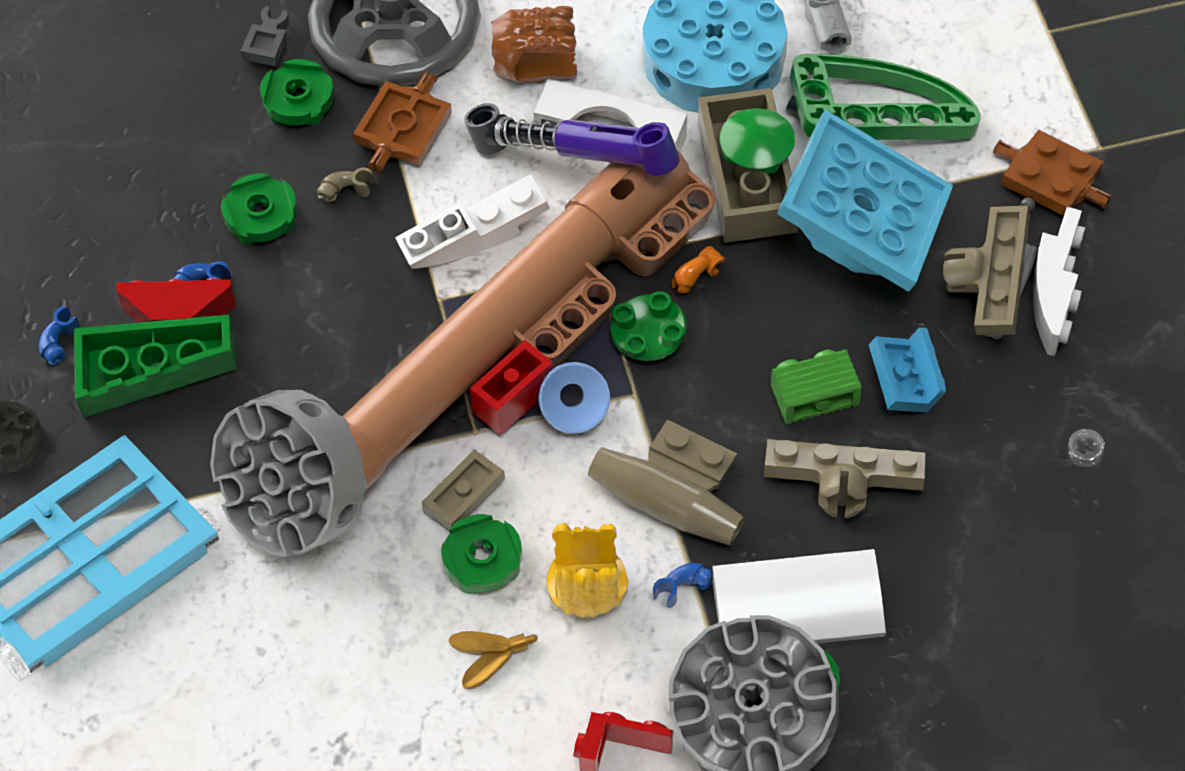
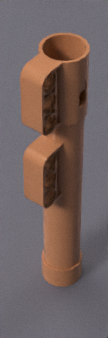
M679 151L680 161L678 166L669 173L660 176L647 174L642 166L617 163L608 164L565 205V210L343 415L348 422L349 430L361 453L364 476L367 480L366 490L386 472V466L507 351H513L524 340L528 341L536 349L537 346H547L551 348L553 353L544 355L553 362L554 369L608 318L616 298L615 287L595 269L607 257L615 256L636 275L651 276L705 226L715 205V194L707 184L690 170L688 163ZM689 203L698 204L702 209H694ZM664 227H673L678 231V233H671L667 231ZM639 250H648L654 256H644ZM597 297L601 299L604 304L596 305L592 303L588 298ZM562 322H574L579 328L569 329Z

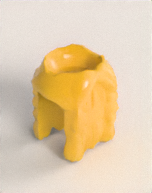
M567 523L557 524L552 531V538L556 543L554 548L555 559L552 561L547 574V590L552 603L565 614H575L580 618L596 617L599 614L608 613L612 608L622 604L628 591L629 581L626 568L616 554L614 541L617 537V531L614 525L603 524L598 530L590 529L586 526L583 529L574 527V530H571Z

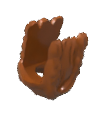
M547 6L543 9L539 7L522 10L510 9L499 18L491 21L493 28L491 47L495 62L493 70L496 75L507 81H523L527 83L531 81L540 83L544 80L559 78L570 80L577 77V65L573 64L577 44L576 36H574L575 25L570 22L574 18L573 8L570 6H557L555 8Z

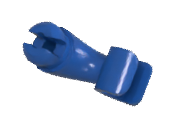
M216 261L210 265L204 263L186 265L174 274L175 277L173 279L197 281L204 278L220 279L219 276L231 278L232 275L226 263Z
M61 306L55 311L54 321L45 328L39 339L41 357L46 359L51 365L59 364L65 358L64 349L59 343V335L61 333L67 336L73 335L74 328H80L77 317H72L69 321L65 322L71 316L69 308Z
M699 563L681 565L671 571L666 578H661L654 583L653 600H656L661 592H670L671 594L667 599V607L672 608L677 602L678 586L685 584L696 585L701 590L707 589L713 580V571Z

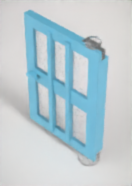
M125 435L0 519V638L4 642L0 645V659L16 680L21 682L40 666L48 667L207 554V548L219 540L217 532L221 529L217 520L209 511L200 514Z

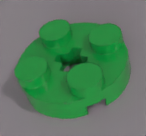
M293 59L283 62V68L276 70L274 73L272 69L266 73L261 82L260 93L262 104L271 121L287 125L307 124L313 126L323 120L324 114L333 103L334 90L332 79L323 72L322 66L310 60ZM296 88H302L304 94L292 96L288 93H295Z
M264 173L247 175L235 181L230 186L231 192L226 196V199L223 197L221 210L225 225L243 244L251 245L256 242L270 241L291 232L295 227V217L297 214L295 194L291 186L282 179L279 182L278 180L271 179L269 174ZM257 203H261L263 207H268L262 212H253L255 210L254 205Z
M476 514L459 520L449 530L450 534L445 539V543L443 541L441 547L442 563L449 579L457 584L462 592L466 594L491 592L502 588L519 576L522 561V545L517 531L511 524L506 521L503 524L498 520H493L492 515ZM477 547H483L485 551H493L484 560L472 557L476 555Z

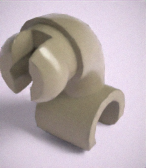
M365 167L358 168L354 172L339 171L331 173L320 182L317 194L322 201L333 202L343 188L353 185L359 196L367 197L370 194V190L365 182L374 184L375 178L372 171Z

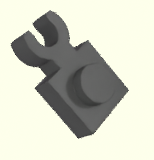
M266 6L261 12L262 26L251 25L241 49L242 60L277 66L287 42L286 29L289 26L287 10L283 9L279 18L271 19L270 7Z

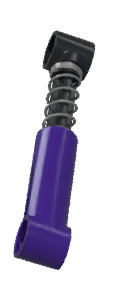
M491 103L477 105L466 113L464 117V123L475 148L483 155L498 153L508 145L512 147L521 145L525 149L533 147L537 150L545 148L550 152L556 150L562 157L642 166L644 171L652 176L669 173L678 166L680 161L669 127L662 122H652L638 128L563 120L561 123H557L555 127H552L548 121L544 122L543 125H539L537 120L527 124L525 119H520L517 123L512 117L501 114L498 107Z

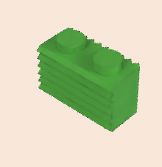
M824 350L817 353L812 359L800 362L790 359L780 363L777 368L772 369L771 388L786 424L797 423L799 420L804 421L807 418L812 419L814 416L819 417L822 414L834 413L836 410L841 411L844 408L849 409L851 406L856 407L860 404L861 383L858 380L847 350L838 352Z

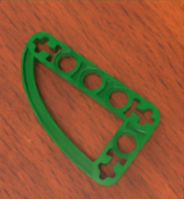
M800 54L794 58L792 63L790 81L802 130L810 138L819 118L825 110L876 140L970 139L977 133L981 114L975 103L957 87L931 74L891 62L834 54ZM808 74L812 75V79H807ZM828 77L888 85L919 94L937 103L835 104ZM805 94H817L820 97H822V99H810L807 96H805ZM927 118L933 120L936 124H924L919 119ZM847 119H858L864 122V124L854 125L848 122ZM883 119H894L897 120L900 124L891 125L883 121Z

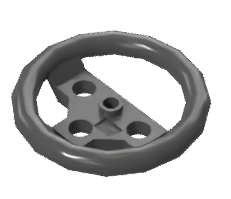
M312 0L307 15L312 45L331 69L357 83L381 87L385 81L400 86L418 84L424 72L437 76L454 67L473 45L481 19L478 0H456L459 18L455 32L450 36L441 18L419 0H354L353 10L341 18L336 32L332 36L329 17L335 0ZM365 21H370L374 23L372 26L367 28H362L358 26L360 23ZM414 21H422L425 23L420 27L409 26V24ZM379 39H404L417 50L421 60L388 66L363 62L361 58L365 49Z

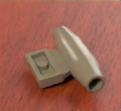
M667 420L650 445L648 461L601 447L590 465L588 476L625 503L683 532L731 546L744 521V516L710 493L715 489H719L733 467L737 453L672 421Z

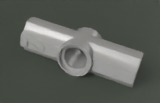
M804 0L806 18L813 25L821 50H825L829 54L842 52L846 46L851 44L852 38L839 0Z

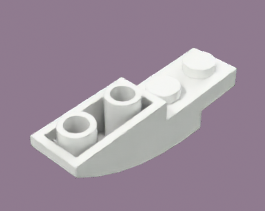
M530 174L467 209L460 202L395 238L412 269L430 267L462 259L501 244L521 234L517 226L545 212L550 207L534 177Z
M1069 207L1066 208L1058 236L1047 233L1042 234L1034 270L1032 290L1035 322L1046 353L1051 356L1056 355L1059 342L1067 344L1073 322L1066 320L1068 312L1076 313L1082 291L1075 289L1078 274L1072 272L1076 257L1070 254L1072 248L1080 249L1085 227L1079 226L1082 211Z

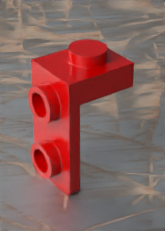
M591 712L586 733L579 732L577 735L573 757L579 758L580 771H598L606 741L671 754L674 731L667 729L665 725L656 721L641 723L627 720L623 715L615 712H604L603 714Z

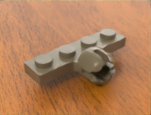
M1028 206L990 207L985 244L980 248H952L945 253L944 259H954L944 261L943 277L944 281L947 282V291L954 294L978 293L974 323L976 335L1015 334L1030 221Z
M767 439L764 477L816 482L819 484L818 501L823 510L832 517L837 518L838 505L845 506V518H851L865 508L867 489L869 487L923 491L925 453Z

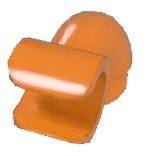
M712 246L706 247L697 258L683 264L675 272L671 282L672 288L679 287L677 292L680 294L688 293L691 290V286L695 284L704 270L710 276H716L719 272L716 265L724 262L725 258Z

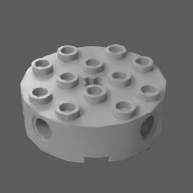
M277 390L252 399L227 413L214 434L210 461L213 482L219 481L221 493L226 501L221 506L229 522L249 544L272 556L304 554L347 533L360 514L364 491L367 487L361 453L349 430L346 419L338 415L326 401L303 390Z
M750 615V618H736L729 622L724 620L707 627L683 649L669 679V714L686 755L702 771H809L826 755L839 725V692L824 650L800 627L770 615ZM759 697L761 698L762 703L759 706L753 705L751 708L747 706L746 702L748 700L756 702Z

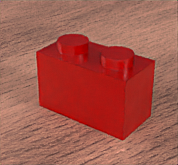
M524 340L470 387L473 414L501 435L539 401L540 386L545 376L553 369V362L528 341Z

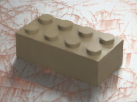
M772 88L700 97L698 101V126L711 186L716 198L715 204L724 243L798 233V226L777 215L788 190L789 180L792 175L788 158L780 164V168L776 172L768 174L760 170L747 169L735 163L727 162L723 158L720 145L721 129L725 122L734 114L753 108L767 109L777 113Z

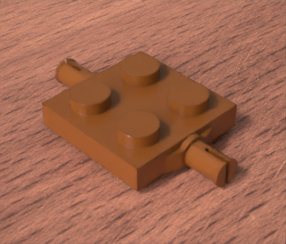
M424 72L416 87L400 86L385 81L353 133L354 143L376 151L368 163V168L371 171L375 172L376 170V173H381L391 157L418 166L423 162L452 113L451 103L434 98L429 93L437 81L434 74L430 73L429 75L428 72Z
M1039 129L1031 140L1019 149L1003 142L1001 139L994 147L993 154L1012 162L1003 174L1001 185L1025 197L1032 198L1035 202L1062 216L1065 215L1067 207L1074 208L1085 199L1106 209L1112 198L1111 194L1093 187L1094 180L1100 174L1104 161Z

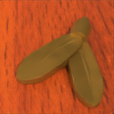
M462 631L450 636L449 644L459 652L482 655L465 671L462 678L463 688L473 689L487 682L511 658L512 652L516 653L529 649L528 644L536 642L538 636L532 634L525 637L524 633L507 639V637L476 631Z

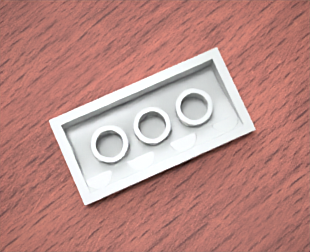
M874 549L713 566L712 583L718 623L724 620L729 622L736 618H750V615H770L800 627L817 644L884 637L886 634Z

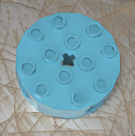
M655 0L649 7L642 28L646 77L661 97L683 110L698 113L700 97L772 88L773 90L780 83L786 59L787 29L783 11L774 0Z

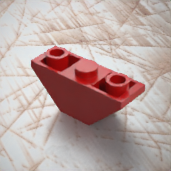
M210 278L197 281L172 279L162 282L134 280L126 283H116V291L122 310L137 323L226 315L236 307L231 280Z

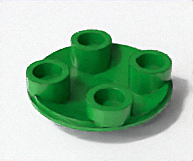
M761 108L740 111L731 116L721 129L720 145L722 155L729 163H735L747 169L760 170L768 174L774 173L793 151L795 145L794 130L783 116L774 111Z
M656 291L652 294L636 296L625 303L616 305L613 309L610 325L612 341L621 353L631 359L638 361L663 359L675 352L685 338L687 330L685 315L681 308L671 300L669 294Z

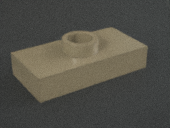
M474 449L422 501V509L450 530L456 522L468 517L505 479L504 470Z

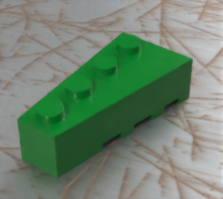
M219 315L74 328L75 400L83 417L95 415L236 370V334L230 316Z

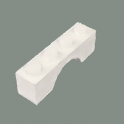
M551 79L547 80L533 112L534 120H537L539 125H543L544 122L548 121L552 127H555L557 123H561L563 120L638 128L648 123L662 122L669 127L675 146L680 153L687 137V114L678 112L672 108H662L636 99H626L610 95L604 91H594L574 86L569 82H558Z

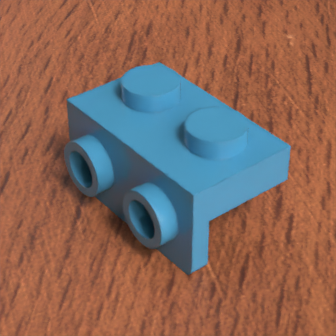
M918 328L909 339L876 336L869 344L888 410L928 413L946 393L945 380L941 374L935 355V348L927 328Z

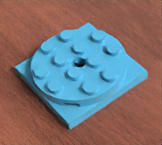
M825 110L815 126L799 164L790 177L788 190L777 215L798 226L811 241L816 251L825 254L835 262L847 267L850 271L881 275L909 292L917 282L953 185Z

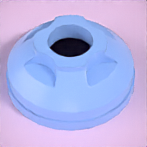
M579 362L564 363L552 369L543 379L538 395L539 406L547 422L554 428L571 434L583 433L597 426L605 417L610 403V391L606 380L595 368ZM577 384L581 387L583 396L577 405L566 406L562 403L560 393L564 386Z

